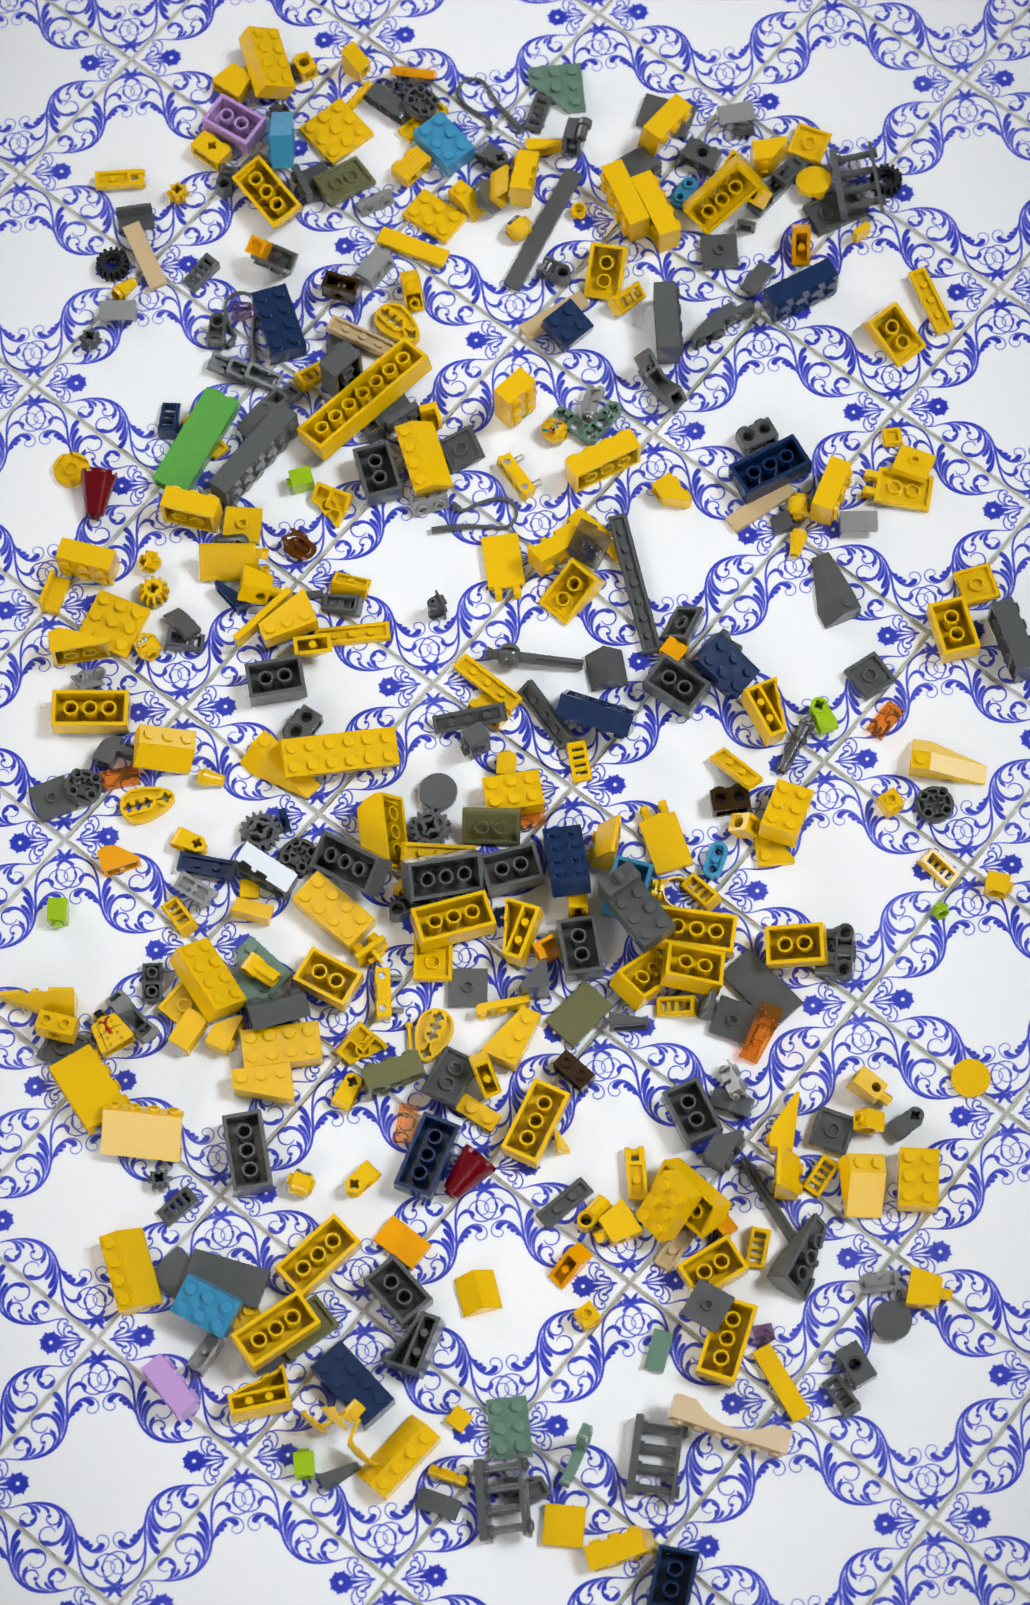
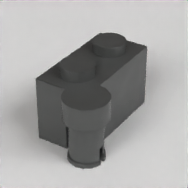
M568 117L563 133V154L581 157L588 131L591 130L593 123L590 118Z

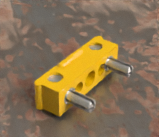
M510 452L503 456L499 455L497 460L498 468L521 500L526 502L528 498L535 495V487L543 484L541 478H538L531 482L518 464V462L525 459L523 454L513 457Z
M376 966L374 970L376 1022L390 1020L392 1014L404 1013V1007H391L390 981H402L403 975L390 974V967Z

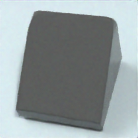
M738 218L737 230L755 234L757 222Z
M788 510L769 519L775 536L791 532L794 527Z

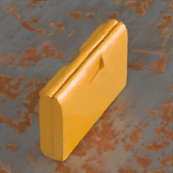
M392 65L390 75L435 80L437 79L438 70Z
M394 1215L373 1239L374 1242L388 1253L394 1254L411 1271L414 1270L432 1247L429 1242Z

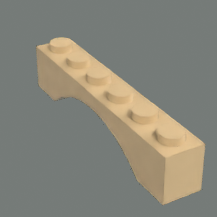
M680 1393L673 1395L666 1418L671 1420L673 1425L680 1427L686 1425L691 1427L692 1431L698 1433L708 1432L715 1439H722L723 1437L729 1439L731 1444L738 1446L744 1444L749 1446L748 1449L760 1452L762 1450L768 1452L767 1455L773 1458H779L787 1454L793 1432L774 1424L756 1430H741L729 1427L710 1416L697 1399Z

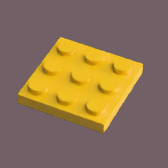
M341 98L334 101L299 127V132L333 167L374 137V132Z
M100 589L79 632L106 639L111 654L128 660L134 648V642L144 629L152 611L147 607Z

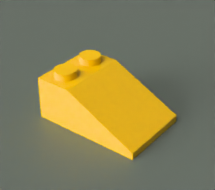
M591 242L584 289L585 297L609 300L622 291L628 263L629 247Z
M896 301L888 303L861 324L872 341L898 368L927 346Z
M571 557L538 603L565 625H568L596 597L606 581L579 559Z
M54 628L52 631H47L50 652L55 667L111 657L107 640L67 628Z
M616 815L598 825L597 831H593L591 842H594V848L589 849L588 860H591V867L612 871L621 837V815Z
M653 947L645 954H641L619 969L609 983V986L635 1012L648 1004L666 988L665 986H660L663 955Z
M778 1145L775 1158L773 1197L775 1200L797 1201L798 1195H802L803 1183H799V1175L803 1176V1164L800 1163L798 1155L783 1145Z
M848 1153L839 1158L838 1164L844 1217L880 1219L882 1217L887 1174L885 1155Z

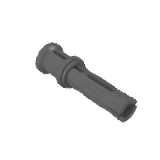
M799 720V726L795 733H792V740L775 768L780 774H787L801 746L807 743L808 735L815 728L809 721Z

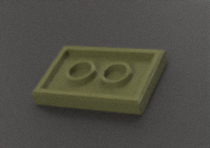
M357 156L312 177L311 180L331 207L376 185V180Z
M463 807L462 844L520 845L521 808Z
M585 980L545 1020V1023L572 1048H575L614 1008V1005Z
M316 1294L306 1301L321 1321V1328L284 1352L291 1362L340 1327L339 1323Z

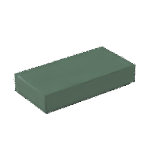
M654 1328L644 1365L645 1369L664 1373L674 1333Z

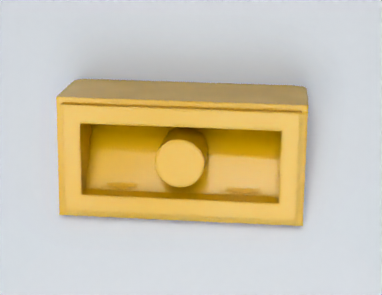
M335 572L331 580L330 593L360 595L365 601L372 580Z

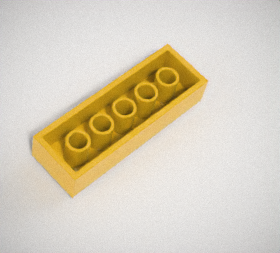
M395 726L281 739L279 742L284 780L398 767L400 764Z

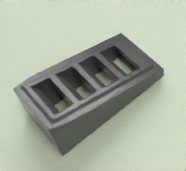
M539 93L535 94L524 129L541 134L553 105L552 97ZM533 121L539 123V125H535L530 122Z
M206 252L182 282L196 293L220 270V263ZM193 278V279L196 280L198 283L195 284L194 282L191 281V279Z
M377 417L362 429L370 444L387 436L383 425Z
M325 593L321 610L322 612L361 617L364 600L360 595ZM331 599H334L333 606L330 607Z
M168 628L164 650L203 653L205 634H198L190 638V645H187V640L185 641L184 639L182 644L179 643V639L182 636L176 629ZM195 639H198V646H194Z
M711 990L700 1000L698 1019L713 1020L716 990Z
M609 1012V1028L611 1032L648 1029L649 1018Z
M186 1185L156 1213L169 1228L200 1204V1202ZM185 1195L191 1200L189 1203L185 1200ZM179 1200H180V1201L184 1204V1206H185L183 1209H182L181 1206L177 1203ZM174 1205L179 1212L176 1214L171 1206ZM166 1210L172 1215V1219H169L164 1213Z
M839 1373L821 1383L845 1420L862 1409L860 1402ZM837 1382L840 1383V1385H838L837 1387L833 1388L832 1390L830 1389V1387L836 1384ZM842 1389H844V1391H843L842 1393H840L839 1395H837V1396L834 1395V1394H836L837 1392H839V1391H841ZM847 1396L849 1397V1398H848L847 1400H845L844 1402H842V1403L839 1402V1401H841L842 1399H844L845 1397H847Z
M356 1461L321 1473L316 1477L324 1490L329 1492L358 1472L360 1467Z

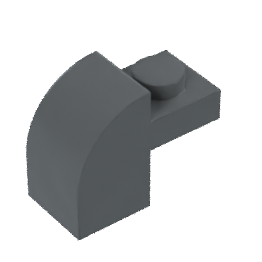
M121 736L108 737L97 747L93 757L95 765L113 771L118 757L133 762L134 746L130 744L124 745Z

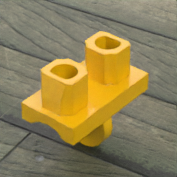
M373 932L367 937L368 945L363 947L361 943H357L352 947L356 961L361 968L368 963L371 965L375 961L379 965L383 963L381 957L389 949L386 938L383 935L379 936Z

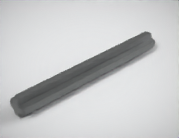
M747 1156L741 1158L739 1165L789 1243L796 1235V1232Z

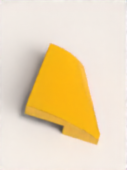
M316 482L311 496V500L315 505L319 506L324 515L328 516L336 527L341 526L354 498L353 494L321 482Z
M358 1021L333 1051L349 1064H353L362 1058L385 1050L389 1046L363 1023Z

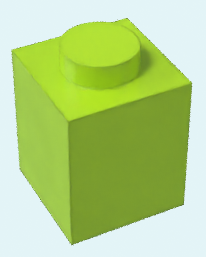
M309 465L288 471L289 478H286L288 489L292 488L294 495L314 490L315 484Z
M48 898L47 921L49 926L53 928L69 926L70 903L68 898Z
M309 1448L297 1449V1452H293L295 1480L316 1479L314 1451H310Z

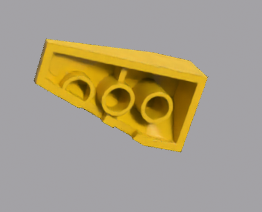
M266 730L250 744L240 761V765L254 777L262 778L269 781L270 784L283 787L287 791L305 799H309L321 787L313 777L284 780L280 744Z
M48 987V991L33 988L29 993L23 990L0 991V1000L2 1002L39 1014L40 1009L76 1018L78 1015L79 999L74 987Z

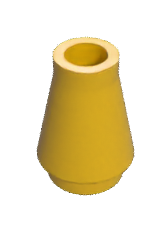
M130 277L128 280L114 285L111 295L115 300H126L134 288L138 286V283L133 277Z
M798 528L792 529L790 533V556L800 557L808 538L807 531Z
M206 768L199 769L196 784H201V786H223L225 775Z

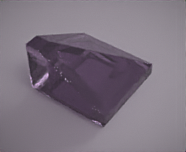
M233 301V323L253 318L251 302Z
M771 1323L752 1327L756 1350L776 1339Z

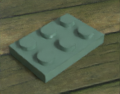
M526 1395L486 1400L493 1462L516 1459V1453H521L526 1458L533 1457Z

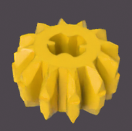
M153 575L151 580L145 578V583L139 584L138 595L141 596V602H146L148 607L153 604L156 608L158 603L163 606V600H168V594L170 593L167 581H162L160 576L155 579Z

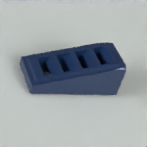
M162 403L157 429L159 439H176L181 403Z
M219 580L214 582L217 593L238 615H241L250 607V602L237 600V591Z

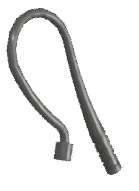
M469 77L458 84L456 88L457 100L469 111L487 120L485 125L487 131H491L493 126L490 117L473 109L460 97V88L466 82L478 81L482 83L505 119L519 134L524 133V127L500 104L489 85L483 79Z
M236 291L230 294L223 304L226 323L233 335V339L226 343L229 349L236 344L237 335L228 317L227 304L236 295H246L251 298L250 292ZM255 312L251 324L249 353L250 361L257 363L255 339L257 318Z
M501 496L481 500L467 508H461V505L454 502L451 506L456 512H467L479 505L502 500L512 505L515 514L513 520L506 526L450 524L431 527L432 534L467 529H508L517 521L518 508L513 501Z

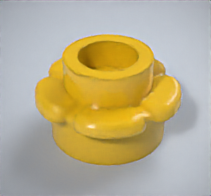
M581 202L574 203L570 207L571 217L583 219L587 213L586 206Z

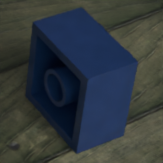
M570 298L542 321L540 327L563 353H566L592 331L594 325Z

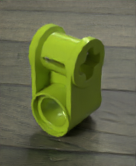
M815 697L811 701L809 714L818 734L822 736L839 728L837 719L826 699Z

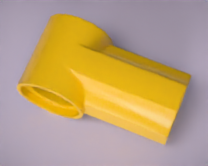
M251 952L240 966V969L251 978H257L270 988L274 987L281 977V973L266 964L254 952Z
M599 1194L584 1211L579 1213L577 1228L580 1232L590 1233L597 1224L598 1219L612 1207V1204L606 1197ZM586 1218L589 1219L591 1223L589 1225H584L581 1223V1220Z

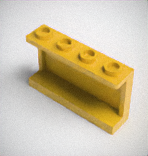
M90 1044L48 1067L50 1075L89 1136L96 1133L95 1128L102 1124L103 1108L107 1102L118 1101L121 1104L127 1105L131 1103L127 1095H122L119 1091L121 1086L116 1079L112 1080L108 1065L106 1063L102 1064L100 1061L102 1057L97 1048L93 1049Z
M118 1101L107 1102L103 1108L100 1154L179 1162L183 1150L181 1148L185 1111L175 1107L164 1109L156 1105L145 1107L137 1103L127 1105L121 1104Z

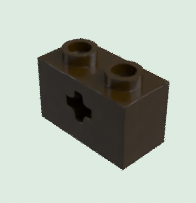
M326 270L321 283L322 296L357 305L362 292L361 279Z

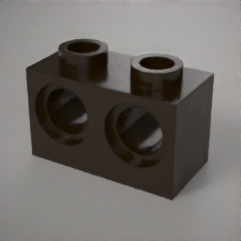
M734 784L732 787L727 788L717 786L710 790L709 800L713 818L731 816L732 813H751L749 791L740 784ZM742 796L744 800L737 801L735 797ZM718 798H722L725 800V802L717 803L715 800Z
M567 1049L553 1062V1070L581 1095L595 1082V1074Z

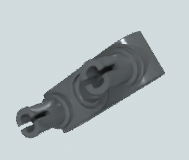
M843 923L834 927V929H826L827 940H834L836 942L835 963L832 965L815 966V977H832L843 983L850 982L854 978L856 936L852 925ZM844 932L851 933L848 937H842ZM842 969H849L847 974L840 973Z

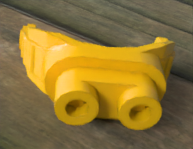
M673 876L666 879L659 878L658 880L652 878L650 881L652 889L649 891L661 905L678 907L667 900L665 886L668 881L677 880L683 882L685 880L684 877Z

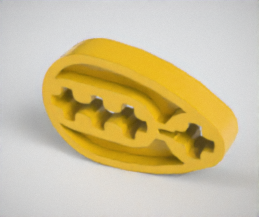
M386 303L377 309L374 319L375 327L380 334L396 343L403 337L414 345L419 343L420 333L418 325L404 306L398 303ZM382 313H389V318H395L396 324H402V327H395L393 321L389 323V318L386 315L382 317ZM410 334V335L412 336V335L415 334V338H412V337H411V338L409 339V336H408V335Z
M161 787L133 788L127 791L121 798L120 810L127 822L133 825H143L167 813L175 804V796L171 790ZM165 795L168 796L169 802L165 803V800H163ZM147 800L151 803L148 808L145 805ZM137 803L143 805L141 806V810H137V808H135ZM129 805L132 808V812L128 813V811L126 810L127 806Z
M428 1009L420 1015L417 1021L415 1049L418 1050L423 1064H429L438 1058L445 1047L448 1046L454 1034L453 1019L443 1009ZM440 1014L442 1019H444L439 1021V1028L441 1029H437L435 1032L437 1038L429 1040L428 1034L431 1035L433 1032L430 1026L436 1024L434 1017H438ZM429 1046V1054L431 1056L423 1058L421 1052L425 1053Z

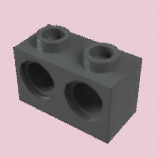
M769 417L759 418L749 426H742L735 434V441L745 457L777 442L779 438V433ZM766 430L768 433H761L760 431ZM745 438H750V439H752V440H751V441H746V440H744V439H745Z
M303 704L301 708L294 712L292 721L283 727V739L297 738L292 736L294 732L301 733L298 737L314 736L324 723L323 715ZM306 717L311 718L309 722L302 721Z

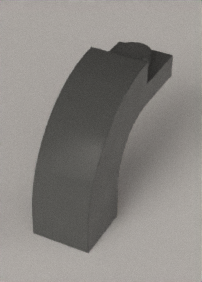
M646 348L634 357L639 368L637 372L641 379L664 406L674 411L688 400L681 385L671 381L663 372L650 348Z
M118 989L105 1000L111 1011L116 1013L141 1044L144 1045L153 1041L157 1034L161 1032L155 1024L150 1022L138 1010L128 995L121 989Z

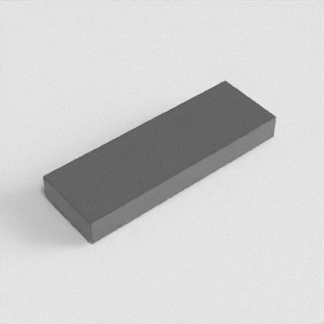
M580 1177L536 1213L535 1216L549 1231L590 1197L594 1191Z

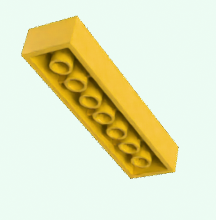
M403 337L296 429L301 442L326 461L433 369L429 356Z

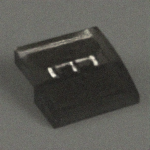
M581 518L566 552L597 571L613 537L597 529L598 526Z

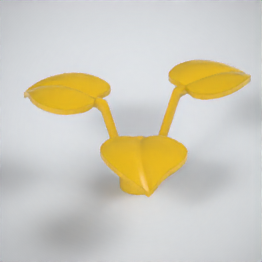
M353 1399L340 1413H337L335 1406H322L321 1410L330 1419L324 1424L318 1423L312 1416L307 1414L306 1410L300 1411L304 1419L322 1434L327 1433L324 1428L333 1422L347 1431L348 1429L342 1421L345 1419L350 1424L354 1421L355 1423L348 1438L347 1446L363 1462L370 1465L380 1464L372 1461L353 1442V1436L358 1424L361 1422L359 1417L366 1410L356 1399Z

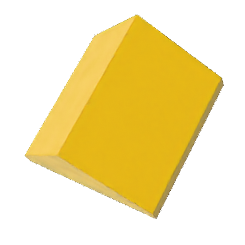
M493 1269L471 1270L454 1279L464 1318L503 1309Z

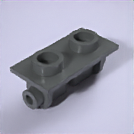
M435 590V596L427 601L428 617L431 620H436L443 616L447 620V601L443 594L439 595L437 590Z

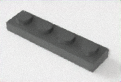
M532 679L527 680L517 693L523 697L527 707L559 750L565 749L566 744L572 742L575 736L565 722L559 720V716L555 715L556 710Z
M505 702L434 715L432 720L435 735L466 729L479 721L483 725L508 721Z

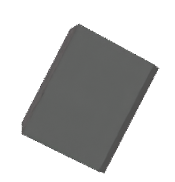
M677 606L661 638L667 640L671 635L689 647L703 621L704 608L702 606Z
M602 646L585 656L591 692L629 686L621 649Z
M544 957L519 985V996L529 994L530 1000L549 998L547 961Z

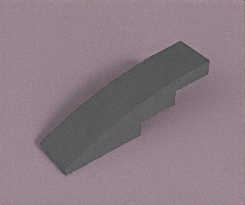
M793 154L772 173L771 179L765 183L773 194L764 210L750 202L747 203L746 208L759 218L763 216L796 181L797 175L808 164Z
M214 351L206 367V370L223 377L269 391L274 390L276 387L279 388L284 376L252 361L247 363L233 356L228 358Z

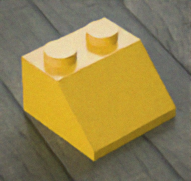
M787 136L751 141L750 163L760 178L771 176L786 158Z

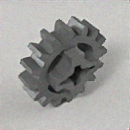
M431 807L429 812H427L426 808H423L424 813L422 814L416 812L417 818L412 817L414 824H410V829L412 830L410 835L414 837V842L444 844L443 839L449 840L447 833H451V827H449L451 822L446 820L447 814L441 815L440 809L434 812L433 807ZM439 821L442 823L443 829H441V827L438 826ZM418 828L423 831L422 835L419 834Z
M260 810L259 815H256L253 811L251 818L247 815L245 816L247 822L241 821V826L243 827L239 829L240 834H242L240 836L241 841H248L261 851L262 848L269 851L268 846L275 847L274 841H280L278 836L281 834V829H279L280 823L276 822V816L270 818V812L263 815L262 810Z

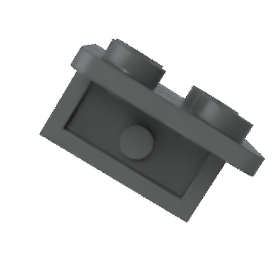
M643 146L616 159H622L630 177L651 170L653 175L656 176L662 173V161L660 158L657 157L653 160Z
M325 162L302 171L298 163L294 164V168H291L290 178L293 184L296 183L298 193L301 198H304L307 205L324 198L311 180L312 177L329 169Z
M273 243L267 260L252 254L250 258L254 260V264L267 269L270 267V271L284 276L285 273L292 274L299 254Z
M403 394L379 414L377 418L390 435L395 432V426L413 421L420 416L419 405L415 400L410 402L405 394Z

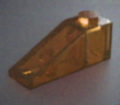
M768 1002L759 1003L738 1057L755 1064L758 1063L778 1026L784 1009Z

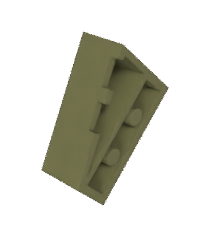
M407 1050L401 1056L395 1058L389 1056L384 1058L383 1062L377 1064L374 1062L368 1063L361 1069V1081L369 1102L375 1100L374 1095L383 1091L385 1094L391 1093V1088L400 1085L404 1087L425 1078V1069L418 1050Z

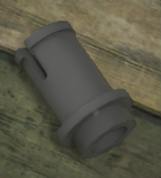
M748 122L745 125L732 126L734 138L755 134L754 123L750 124Z

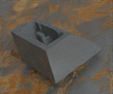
M737 1130L713 1136L703 1153L702 1163L722 1175L726 1170L730 1171L735 1162V1154L739 1155L744 1148L746 1140L744 1139L745 1131Z

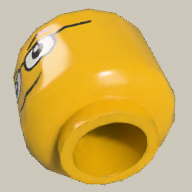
M143 632L137 636L134 642V648L141 659L152 661L159 657L162 647L155 634Z

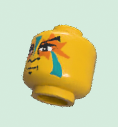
M556 417L545 419L540 428L542 437L552 444L564 442L569 434L567 432V424Z
M794 493L790 496L786 510L789 511L791 519L802 521L803 518H808L812 501L804 493Z

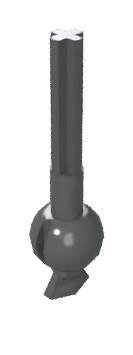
M513 643L502 644L499 649L487 646L485 653L486 660L497 659L499 665L507 669L515 668L519 663L583 670L584 664L582 659L521 652L520 648Z

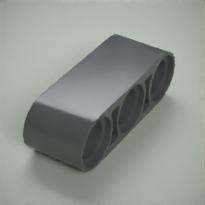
M375 82L363 95L364 100L370 106L399 125H404L411 117L403 107V99L379 83Z

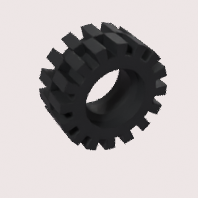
M882 163L879 167L876 166L878 179L889 177L893 180L890 185H883L879 182L881 195L885 194L886 199H888L890 195L894 197L895 193H899L903 177L898 167L894 169L895 165L892 164L889 167V163H886L885 166ZM871 173L869 183L875 182L874 173ZM872 189L871 191H872V192L875 191L874 195L877 196V190H876V189Z
M109 247L108 251L105 248L103 249L104 253L100 251L99 257L97 256L96 258L100 277L102 279L105 278V281L110 279L111 282H114V279H117V282H119L120 277L122 279L126 278L125 274L128 275L130 270L127 253H124L123 249L119 251L118 247H115V250ZM111 260L120 262V265L115 269L106 267V264Z

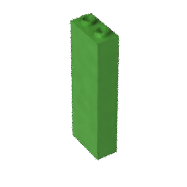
M206 387L153 475L154 485L164 490L166 485H176L188 491L194 489L210 462L213 453L216 452L221 440H223L241 410L236 398L232 396L227 397L216 388Z

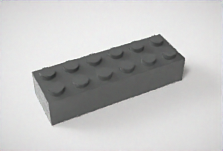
M279 402L209 480L211 494L220 498L222 505L225 507L236 505L240 501L242 494L248 492L253 482L263 475L266 467L272 465L276 460V456L287 448L290 440L298 436L296 430L299 427L297 413L282 402Z

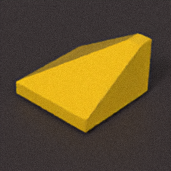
M555 1130L556 1153L558 1155L569 1154L570 1148L560 1132Z

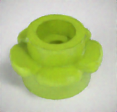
M938 902L932 907L931 914L936 919L941 920L949 915V905Z

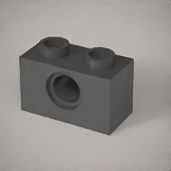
M691 137L681 152L680 162L712 177L722 162L723 152L717 147L705 144L701 139Z
M481 721L461 731L460 743L462 746H460L463 755L465 757L468 756L471 761L491 750L490 735Z
M857 1340L835 1351V1358L833 1360L838 1369H843L846 1374L844 1378L849 1387L853 1386L857 1390L877 1378V1372ZM856 1362L860 1368L852 1370L849 1367V1363Z

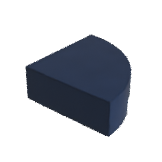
M281 808L278 812L283 831L285 833L291 832L286 808Z

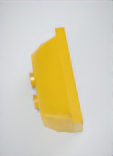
M257 155L231 177L275 230L304 210V207L260 155Z
M377 792L364 799L357 807L360 845L393 861L390 870L401 872V842H408L403 797Z

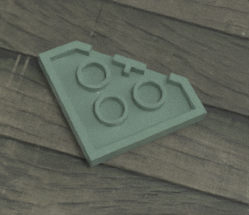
M581 63L527 67L530 88L539 91L543 95L552 97L553 104L559 105L567 114L586 113Z
M252 935L238 948L237 984L247 998L245 1003H248V999L260 997V999L267 998V994L277 992L293 976V973ZM251 952L259 955L266 964L281 973V977L274 987L270 988L257 978L249 977L240 969V966Z

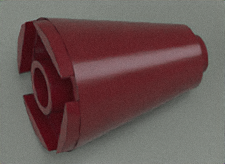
M87 467L82 468L80 474L85 515L89 516L91 520H100V517H104L118 473L112 474V470L92 467L91 471H86Z
M466 1143L444 1184L446 1188L444 1192L451 1199L455 1197L459 1199L494 1173L497 1168Z

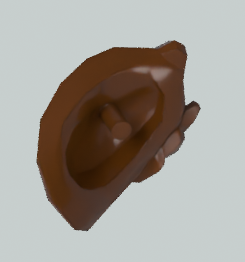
M290 528L292 532L281 537L285 551L295 559L308 560L317 552L316 545L301 530Z

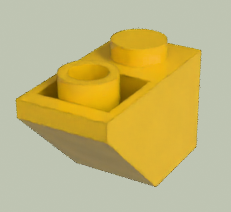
M351 41L341 51L343 72L361 83L371 71L370 60L357 44Z
M417 269L399 272L406 309L410 313L425 310Z
M670 472L651 484L652 494L663 506L686 509L691 507L692 495L687 489L684 490L679 479L676 476L673 477Z
M238 1015L213 1024L205 1040L206 1047L225 1056H228L230 1051L233 1052L237 1045L235 1040L238 1034H240V1030H244L246 1026L243 1016Z

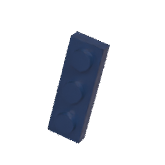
M185 851L180 852L176 867L179 872L184 871L189 874L231 882L234 881L236 873L235 861Z

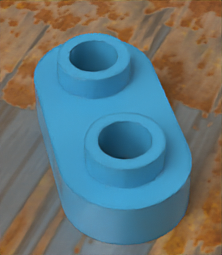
M686 177L680 182L671 196L673 208L683 210L682 203L698 189L696 179Z
M716 841L709 847L703 865V873L709 879H717L722 874L728 856V847L725 843ZM720 851L722 854L716 855L715 852ZM714 868L716 871L712 873L709 869Z

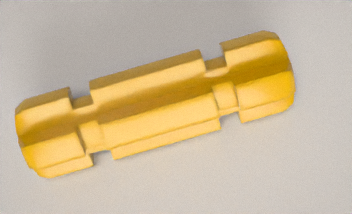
M366 80L362 84L363 87L361 86L353 94V98L346 102L352 110L358 106L357 104L362 102L364 99L363 95L373 85L369 80Z
M431 1464L428 1470L429 1476H438V1479L453 1484L455 1482L461 1487H465L468 1480L466 1475H458L457 1472L443 1467L440 1469L439 1466Z

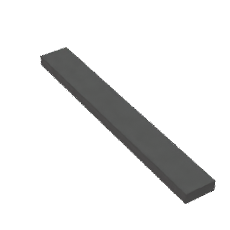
M569 168L565 169L532 232L529 234L503 282L504 286L518 292L521 291L583 178V174Z
M623 513L608 516V523L643 656L657 654L661 644L627 515Z

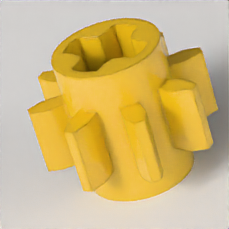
M179 182L173 185L170 184V190L166 191L170 203L174 202L177 205L183 202L186 203V197L190 196L186 184L182 185Z
M146 550L145 554L139 556L138 565L142 568V572L154 574V570H158L161 567L162 561L158 556V552Z

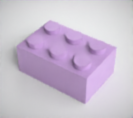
M221 93L202 118L203 130L213 133L219 140L246 155H249L268 127L266 117Z
M159 1353L141 1367L145 1378L180 1423H183L201 1409L198 1404L200 1402L199 1396L192 1387L187 1388L188 1384L180 1372H174L176 1368L168 1356L163 1357Z

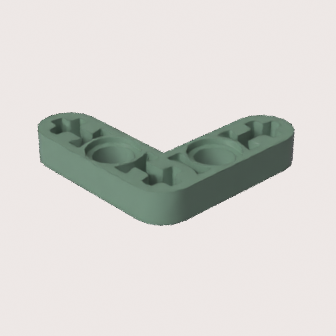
M616 401L607 403L590 424L563 406L557 407L554 410L553 417L567 424V432L584 444L593 446L598 443L620 418L622 407ZM610 408H611L612 410L616 408V409H617V413H616V412H612V413L610 414ZM563 413L565 414V418H564V417L558 418V414H560V415H562ZM599 420H605L607 422V425L605 427H599L597 425V422ZM575 422L580 423L581 428L574 430L571 428V425ZM595 429L594 439H587V434L592 435Z
M585 1422L582 1423L577 1434L575 1449L559 1483L567 1488L570 1487L593 1436V1426Z

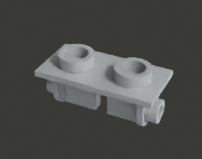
M383 188V190L374 193L372 197L367 196L363 199H358V202H356L362 218L395 204L392 191L389 188Z
M590 383L577 413L580 418L589 424L596 417L599 407L598 403L605 394L603 386L598 385L595 388Z
M446 491L430 494L429 498L422 496L413 498L410 501L414 517L450 508Z
M100 666L94 670H82L78 674L70 676V678L78 688L82 690L105 685L102 679L106 674V670Z
M726 1059L729 1065L721 1066L719 1068V1075L723 1083L727 1084L725 1087L729 1097L733 1100H738L740 1095L744 1094L748 1098L745 1091L748 1087L743 1078L740 1079L739 1077L741 1074L740 1069L736 1063L732 1064L729 1059Z
M895 1269L881 1271L882 1278H878L877 1272L864 1273L863 1276H859L862 1294L902 1289L899 1280L900 1272L895 1271Z

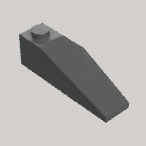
M826 552L812 558L817 613L825 630L859 617L861 605L830 553Z
M813 1213L775 1259L766 1276L776 1289L802 1302H806L814 1286L815 1267L818 1268L819 1265L817 1256L819 1249L823 1247L827 1224L817 1213Z

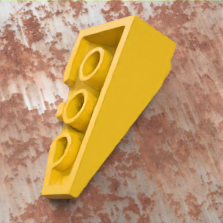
M913 739L909 776L985 785L987 766L932 741Z

